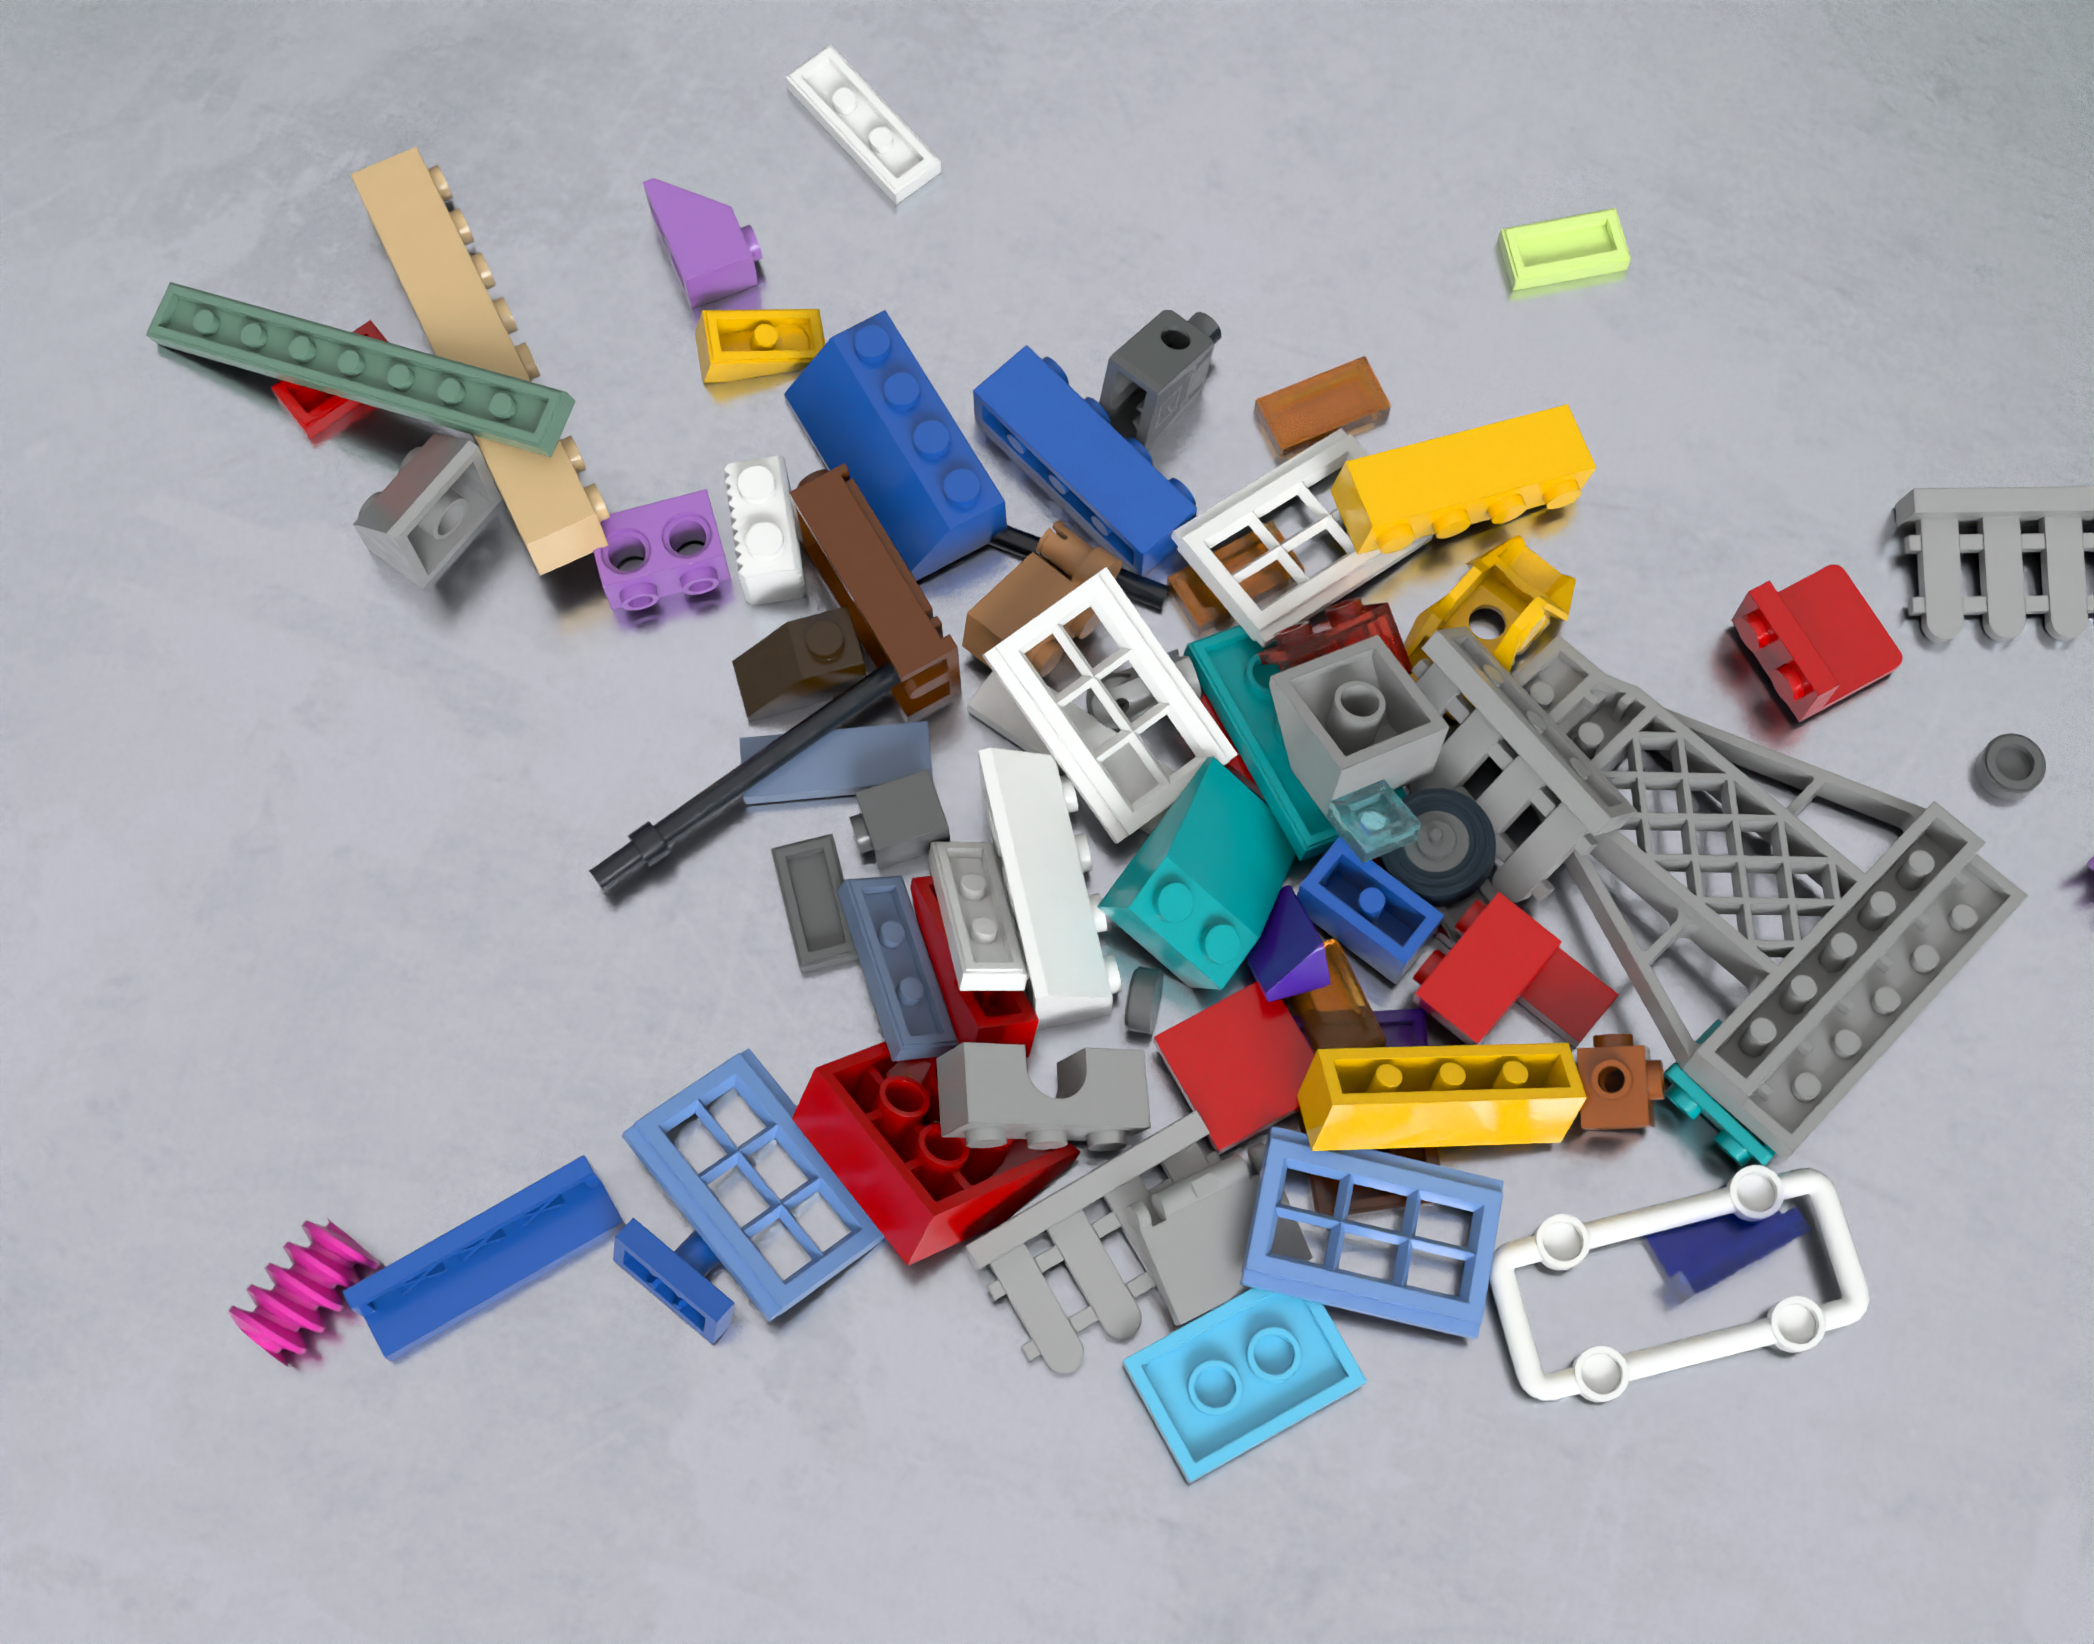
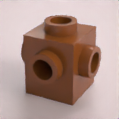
M1633 1034L1593 1036L1592 1048H1577L1578 1063L1575 1064L1587 1096L1580 1109L1581 1128L1586 1130L1655 1128L1653 1100L1665 1098L1662 1059L1651 1060L1650 1048L1645 1045H1634ZM1621 1070L1625 1078L1624 1085L1619 1091L1611 1093L1607 1087L1608 1077L1611 1073Z

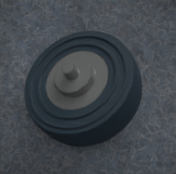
M1445 788L1419 790L1401 799L1385 817L1378 837L1379 860L1382 869L1430 905H1449L1471 896L1483 885L1490 875L1496 856L1495 832L1487 814L1470 797Z

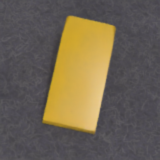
M820 309L702 310L695 331L703 383L730 382L804 370L825 345Z

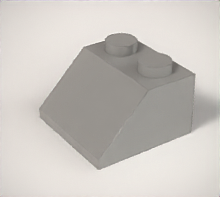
M434 433L422 447H416L406 455L400 465L399 473L382 492L379 491L372 494L364 502L358 519L353 525L368 550L424 589L501 502L502 497L479 446L467 439Z
M1379 635L1274 674L1269 681L1291 770L1325 817L1432 774L1449 725Z

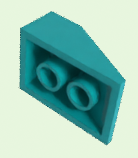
M1207 757L1097 907L1188 987L1222 990L1260 938L1296 853L1270 807L1215 757Z

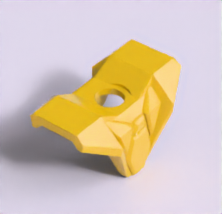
M1516 535L1465 563L1470 569L1467 574L1446 596L1417 616L1397 656V660L1416 683L1419 679L1411 671L1421 659L1426 658L1434 663L1421 649L1437 630L1466 626L1510 673L1511 667L1516 663L1515 655H1522L1531 643L1551 624L1549 617L1568 621L1576 579L1572 576L1561 574L1528 548L1521 536ZM1483 608L1495 610L1504 620V632L1495 639H1482L1476 636L1469 626V617L1473 612ZM1462 694V696H1463V697L1473 706V708L1475 709V706ZM1449 711L1444 714V716L1451 720H1455Z

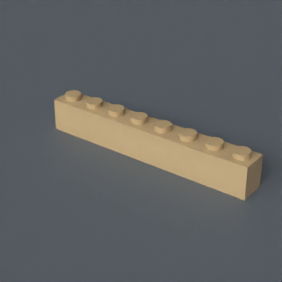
M416 146L350 174L434 354L529 382L540 377L541 375L527 344L524 342L515 347L509 334L518 331V328L504 298L501 297L492 301L487 290L495 287L496 283L482 253L479 252L470 256L465 245L475 241L460 208L448 212L444 204L445 201L452 199L453 196L440 167L436 165L427 169ZM473 435L540 576L586 556L599 547L604 548L608 546L600 522L610 518V515L595 483L583 488L577 474L587 469L571 435L561 440L559 438L552 457Z

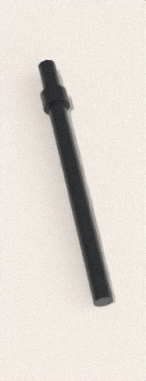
M887 661L655 825L648 821L627 836L630 840L629 843L589 870L599 887L604 892L642 864L646 863L651 867L671 852L668 846L901 683L889 662Z

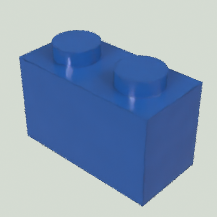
M1340 836L1303 880L1297 893V897L1311 921L1394 984L1400 981L1435 937L1445 916Z

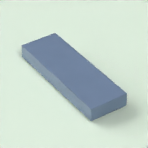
M928 721L834 729L744 792L745 804L855 795V792L929 769L933 780ZM783 734L739 738L741 763Z
M902 875L845 879L837 893L892 1061L938 1057L955 1048L959 1044Z

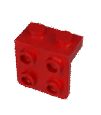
M1836 564L1828 565L1777 592L1770 580L1748 591L1731 619L1742 641L1753 652L1771 679L1776 692L1787 703L1799 722L1894 672L1900 666L1903 659L1901 651L1847 572Z

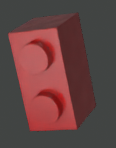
M1500 892L1495 895L1488 905L1478 898L1454 927V930L1462 935L1447 955L1435 949L1412 978L1420 985V988L1415 992L1413 1002L1467 1045H1480L1558 951L1562 943L1560 939Z

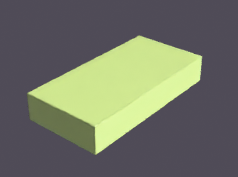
M1616 208L1504 228L1500 230L1498 237L1512 291L1628 269L1631 262Z

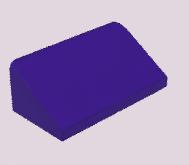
M1286 885L1280 889L1260 938L1245 958L1266 1000L1270 1002L1327 987V985L1331 984L1323 941L1291 885Z

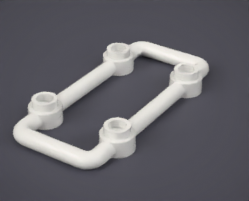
M1751 1165L1735 1173L1728 1181L1726 1187L1582 1223L1571 1215H1553L1537 1228L1535 1235L1510 1241L1499 1246L1493 1254L1489 1278L1517 1379L1521 1387L1530 1396L1543 1401L1557 1400L1580 1394L1585 1399L1593 1402H1607L1620 1396L1626 1389L1629 1381L1773 1344L1779 1349L1790 1353L1803 1352L1815 1347L1822 1340L1825 1331L1848 1326L1858 1321L1866 1312L1870 1300L1868 1285L1837 1189L1828 1176L1812 1168H1798L1776 1174L1767 1167ZM1806 1194L1810 1195L1842 1294L1841 1299L1817 1305L1806 1297L1791 1296L1774 1304L1769 1310L1767 1318L1625 1354H1620L1611 1347L1595 1346L1582 1352L1576 1358L1572 1367L1551 1373L1543 1372L1514 1272L1515 1268L1542 1262L1546 1267L1554 1270H1568L1582 1262L1587 1256L1589 1249L1731 1213L1749 1222L1761 1221L1776 1213L1781 1207L1783 1200Z

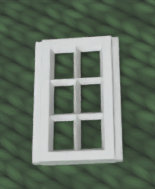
M1342 428L1172 532L1171 539L1178 546L1177 550L1249 637L1254 642L1257 641L1262 648L1268 646L1431 541L1433 535L1415 539L1409 546L1394 553L1383 554L1377 549L1357 555L1350 537L1337 523V521L1342 519L1338 508L1328 513L1308 489L1343 467L1345 461L1369 456L1351 434L1347 435ZM1298 495L1318 520L1279 544L1259 518ZM1249 525L1269 551L1230 574L1210 549ZM1324 529H1327L1347 554L1308 578L1288 552ZM1275 560H1278L1298 585L1260 609L1239 583Z
M1107 567L982 655L1115 844L1134 833L1173 804L1207 757H1215L1224 766L1238 755ZM1090 606L1120 648L1094 668L1090 666L1063 628V625ZM1051 634L1055 636L1082 675L1055 696L1024 654ZM1127 660H1129L1158 702L1157 705L1132 723H1130L1101 681L1102 678ZM1090 687L1121 730L1094 751L1063 709L1065 705ZM1165 715L1169 717L1196 756L1170 776L1166 774L1139 735ZM1128 742L1158 782L1157 786L1132 804H1130L1101 763Z

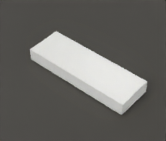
M831 44L785 76L787 89L895 205H898L942 172L941 161Z
M931 842L928 862L959 990L1024 991L1028 970L994 843Z

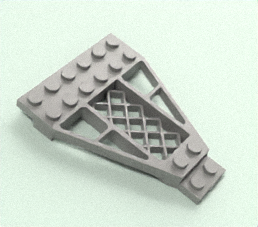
M1559 635L1513 677L1617 789H1631L1633 807L1637 812L1620 829L1596 836L1590 834L1599 844L1589 854L1666 918L1670 927L1648 950H1642L1589 856L1581 857L1575 850L1564 863L1680 1069L1785 1161L2028 897L2025 892L1977 854L1986 842L1935 801L1927 809L1666 709L1640 687L1605 674ZM1504 740V741L1508 744V746H1509L1517 755H1519V754L1509 745V743H1508L1506 740ZM1641 750H1657L1673 764V772H1643ZM1627 755L1629 771H1611ZM1732 763L1799 788L1803 792L1785 808ZM1547 786V788L1554 794V796H1555L1560 802H1562V801L1555 795V793ZM1646 790H1676L1678 813L1648 812ZM1691 791H1706L1722 804L1723 814L1693 813ZM1816 796L1897 826L1904 833L1864 873L1796 816ZM1531 803L1542 823L1546 817ZM1619 830H1636L1637 846ZM1650 830L1681 831L1683 854H1653ZM1696 831L1725 832L1728 855H1698ZM1741 832H1756L1772 846L1773 856L1744 855ZM1668 872H1686L1687 888ZM1701 872L1731 873L1734 897H1704ZM1746 873L1776 874L1779 898L1749 897ZM1792 874L1808 875L1823 888L1824 899L1795 898ZM1718 914L1736 915L1738 931ZM1752 915H1781L1785 940H1755ZM1798 916H1824L1801 940ZM1679 938H1687L1693 941L1746 986L1749 991V996L1703 1044H1698L1692 1039L1651 967L1655 960ZM1769 957H1781L1784 959L1777 965Z

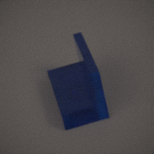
M1795 1206L1783 1214L1778 1210L1770 1217L1761 1221L1749 1222L1731 1213L1644 1235L1642 1239L1681 1304L1792 1243L1810 1231V1228Z

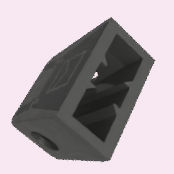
M1163 310L1109 357L1099 404L1107 412L1111 420V426L1125 439L1133 437L1149 451L1199 395L1204 386L1214 346L1221 339L1220 327L1212 317L1202 312H1196L1187 321L1173 310Z

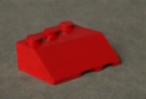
M886 1041L816 1067L793 1114L792 1120L905 1264L909 1266L1007 1221L1077 1159L1081 1151L1069 1142H1067L1066 1146L1056 1149H1029L1027 1147V1139H1007L1005 1145L992 1148H970L966 1146V1138L941 1137L936 1060L938 1057L892 1061Z

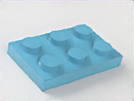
M1251 1288L1125 1358L1122 1362L1188 1484L1344 1397L1367 1382L1323 1304L1256 1288Z

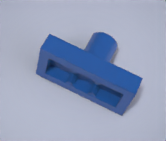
M633 1217L615 1236L613 1261L713 1345L730 1327L735 1302L705 1278L720 1260L696 1230L673 1251Z

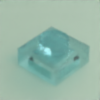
M1385 779L1330 801L1327 820L1362 863L1417 841L1421 826L1419 820Z

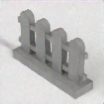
M2094 486L1914 488L1895 504L1897 528L1916 527V535H1908L1904 539L1905 554H1917L1919 597H1912L1908 600L1909 616H1921L1922 631L1931 641L1944 643L1956 637L1963 629L1964 615H1982L1985 633L1991 639L1998 642H2007L2020 635L2026 626V614H2044V623L2048 634L2059 641L2072 640L2086 630L2088 613H2094V595H2087L2084 551H2094V533H2083L2082 525H2094ZM2020 526H2038L2039 533L2021 534ZM1959 527H1977V534H1959ZM2022 552H2040L2043 596H2025ZM1960 553H1979L1981 596L1963 597Z
M1466 626L1437 630L1421 648L1434 663L1428 658L1421 659L1411 671L1419 679L1416 684L1438 713L1443 716L1449 711L1460 723V726L1442 745L1432 774L1409 784V795L1429 788H1445L1460 792L1474 800L1484 810L1492 823L1496 838V855L1503 862L1493 876V887L1513 903L1525 900L1531 895L1538 901L1544 900L1555 889L1547 880L1549 876L1575 850L1582 857L1588 855L1599 844L1590 834L1596 836L1620 829L1637 810ZM1462 694L1475 706L1476 709L1473 708V706L1462 696ZM1504 740H1506V741L1509 743V745H1510L1519 755H1517V754L1508 746V744H1507ZM1490 756L1503 772L1475 800L1463 785ZM1547 786L1555 793V795H1556L1562 802H1560V801L1554 796V794L1547 788ZM1533 803L1546 819L1517 847L1505 831Z
M1197 1110L1183 1116L962 1246L975 1270H979L988 1264L991 1267L997 1280L986 1285L994 1301L1004 1295H1007L1031 1337V1340L1020 1346L1028 1361L1041 1355L1046 1365L1053 1371L1070 1373L1081 1365L1084 1358V1347L1076 1333L1099 1321L1103 1330L1108 1335L1121 1339L1131 1337L1139 1330L1142 1322L1141 1311L1134 1299L1153 1287H1156L1163 1298L1135 1229L1132 1228L1127 1219L1125 1209L1127 1206L1141 1201L1150 1213L1151 1224H1156L1161 1219L1151 1203V1195L1222 1161L1217 1151L1204 1156L1196 1143L1199 1139L1210 1134ZM1160 1163L1168 1178L1147 1190L1139 1175ZM1104 1197L1112 1212L1090 1224L1082 1209L1099 1198ZM1119 1227L1122 1228L1146 1270L1127 1283L1123 1281L1100 1241V1238ZM1046 1230L1054 1246L1033 1258L1025 1242ZM1063 1260L1089 1304L1068 1318L1042 1274Z

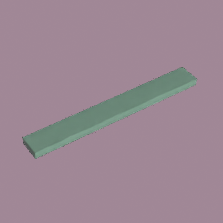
M173 282L169 283L146 333L147 337L162 346L547 457H552L576 402L567 392Z

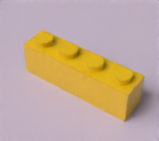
M1566 404L1345 461L1330 491L1357 555L1377 549L1383 554H1389L1404 549L1415 539L1436 534L1437 538L1445 539L1465 531L1471 524L1491 519L1492 523L1501 524L1517 518L1527 509L1546 504L1548 509L1564 507L1581 496V489L1597 467L1569 405Z
M1569 1043L1317 1049L1297 1094L1311 1151L1560 1143L1587 1098Z

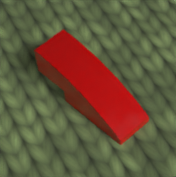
M932 876L912 878L910 890L916 918L958 1044L970 1042L1025 1045L1026 1058H1029L1039 1018L1023 991L959 990Z

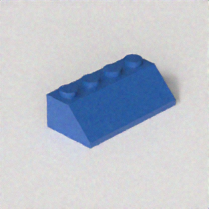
M886 310L831 337L784 393L787 404L827 470L830 471L844 463L846 464L850 472V479L853 478L915 582L990 543L993 537L1007 529L1004 498Z

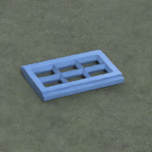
M748 1048L742 1053H737L634 1122L633 1126L623 1132L622 1138L768 1322H770L871 1250L885 1237L794 1123L792 1117L797 1106ZM733 1087L766 1126V1128L740 1146L736 1145L706 1107ZM693 1114L698 1116L727 1152V1155L701 1173L695 1170L667 1135L668 1131ZM775 1138L809 1179L782 1199L777 1196L747 1158ZM736 1165L770 1206L742 1227L708 1186V1184ZM817 1191L820 1192L851 1231L824 1252L790 1212L791 1209ZM779 1218L813 1259L785 1280H783L751 1240L753 1236Z
M1272 1126L1269 1129L1268 1140L1265 1145L1242 1264L1240 1285L1475 1340L1478 1338L1480 1325L1483 1321L1503 1199L1502 1189L1504 1181L1372 1149L1311 1151L1307 1134ZM1287 1168L1340 1180L1333 1216L1281 1204ZM1357 1184L1407 1196L1401 1232L1348 1220L1353 1185ZM1421 1200L1473 1212L1467 1248L1415 1236ZM1278 1217L1331 1229L1324 1265L1271 1253ZM1345 1233L1399 1245L1393 1280L1389 1281L1338 1269ZM1413 1249L1465 1261L1459 1297L1407 1285Z

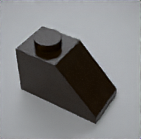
M848 606L786 622L732 661L748 722L834 699L867 676Z

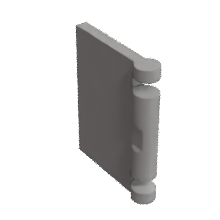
M1263 1142L1248 1148L1249 1161L1258 1172V1174L1250 1178L1246 1162L1239 1154H1235L1151 1195V1203L1161 1219L1156 1224H1151L1150 1213L1141 1201H1137L1125 1209L1127 1219L1132 1228L1135 1229L1175 1325H1182L1252 1288L1240 1285L1264 1157L1266 1144ZM1283 1189L1281 1204L1291 1206ZM1278 1217L1271 1253L1304 1261L1312 1259V1254L1298 1221Z

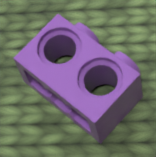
M707 489L609 514L610 518L600 522L608 546L604 548L599 547L593 551L601 583L612 610L621 607L626 610L645 609L654 605L660 597L679 592L689 595L706 593L716 588L719 582L731 579ZM696 540L705 543L703 548L695 554L682 555L677 553L678 548L685 542ZM640 556L644 558L642 564L636 569L630 571L617 569L618 564L627 557Z

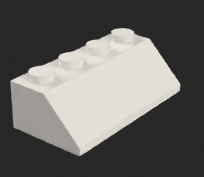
M991 747L978 750L981 794L1028 970L1026 989L1029 1002L1039 1018L1037 1030L1112 1014V994L1122 992V985L1115 955H1102L1097 933L1107 931L1105 914L1097 907L1101 902L1100 894L1088 895L1083 872L1093 870L1085 833L1074 835L1069 813L1078 811L1074 785L1067 775L1059 776L1057 763L1053 755Z

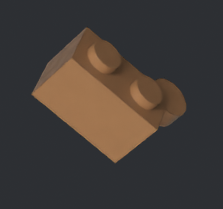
M1061 520L1056 521L1052 527L1056 533L1048 528L1037 544L1036 553L1039 556L1032 552L967 612L962 646L990 668L982 657L983 654L1103 568L1107 567L1116 579L1121 570L1122 561L1102 546L1092 547L1066 527L1064 522ZM1090 606L1063 625V628L1071 639L1075 636L1084 639L1095 629L1100 619ZM1051 634L1024 654L1042 678L1057 665L1064 649L1055 636Z

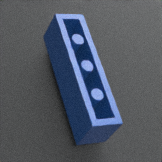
M1026 345L973 390L975 418L1134 573L1145 577L1178 548L1171 539V535L1174 530L1196 517L1197 507L1192 493L1178 479L1171 478L1168 480L1153 466L1152 457L1138 440L1133 437L1125 439L1111 426V420L1107 412L1095 399L1091 397L1083 399L1071 388L1065 372L1050 357L1041 359Z

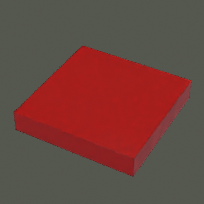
M1257 981L1154 1036L1153 1043L1192 1111L1197 1110L1210 1134L1207 1137L1218 1155L1301 1110L1297 1094L1315 1054L1283 1000L1267 1001Z

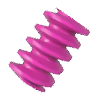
M328 1218L329 1223L326 1226L308 1220L304 1221L301 1225L311 1243L308 1247L286 1242L283 1249L293 1264L289 1269L272 1263L267 1264L264 1269L274 1284L271 1290L253 1284L248 1286L246 1291L256 1306L253 1311L236 1306H231L228 1310L232 1320L242 1332L287 1367L289 1365L281 1353L282 1349L297 1354H304L308 1349V1345L299 1329L302 1327L322 1333L326 1328V1324L317 1308L322 1306L340 1312L344 1307V1302L335 1287L341 1285L349 1288L361 1281L353 1267L355 1263L373 1269L380 1265V1261Z

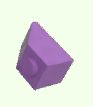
M655 178L643 182L651 215L692 309L759 285L754 262L763 259L758 240L751 225L740 228L731 206Z

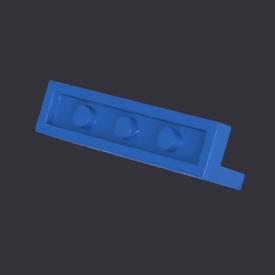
M583 1155L342 1291L351 1310L364 1317L384 1358L392 1361L620 1231L626 1223L597 1170L587 1157Z

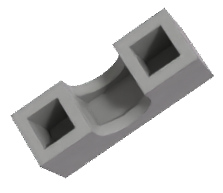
M963 1042L936 1058L941 1137L966 1138V1146L970 1148H992L1005 1145L1007 1139H1027V1147L1035 1150L1061 1148L1068 1144L1067 1140L1087 1141V1149L1091 1151H1112L1127 1147L1128 1138L1151 1128L1144 1050L1089 1047L1079 1050L1056 1063L1058 1090L1055 1098L1043 1094L1031 1081L1027 1071L1025 1045Z

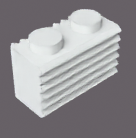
M772 456L728 463L723 472L726 479V493L731 513V527L736 547L738 574L745 600L751 605H759L804 597L807 595L798 533L789 495L791 488L785 458Z

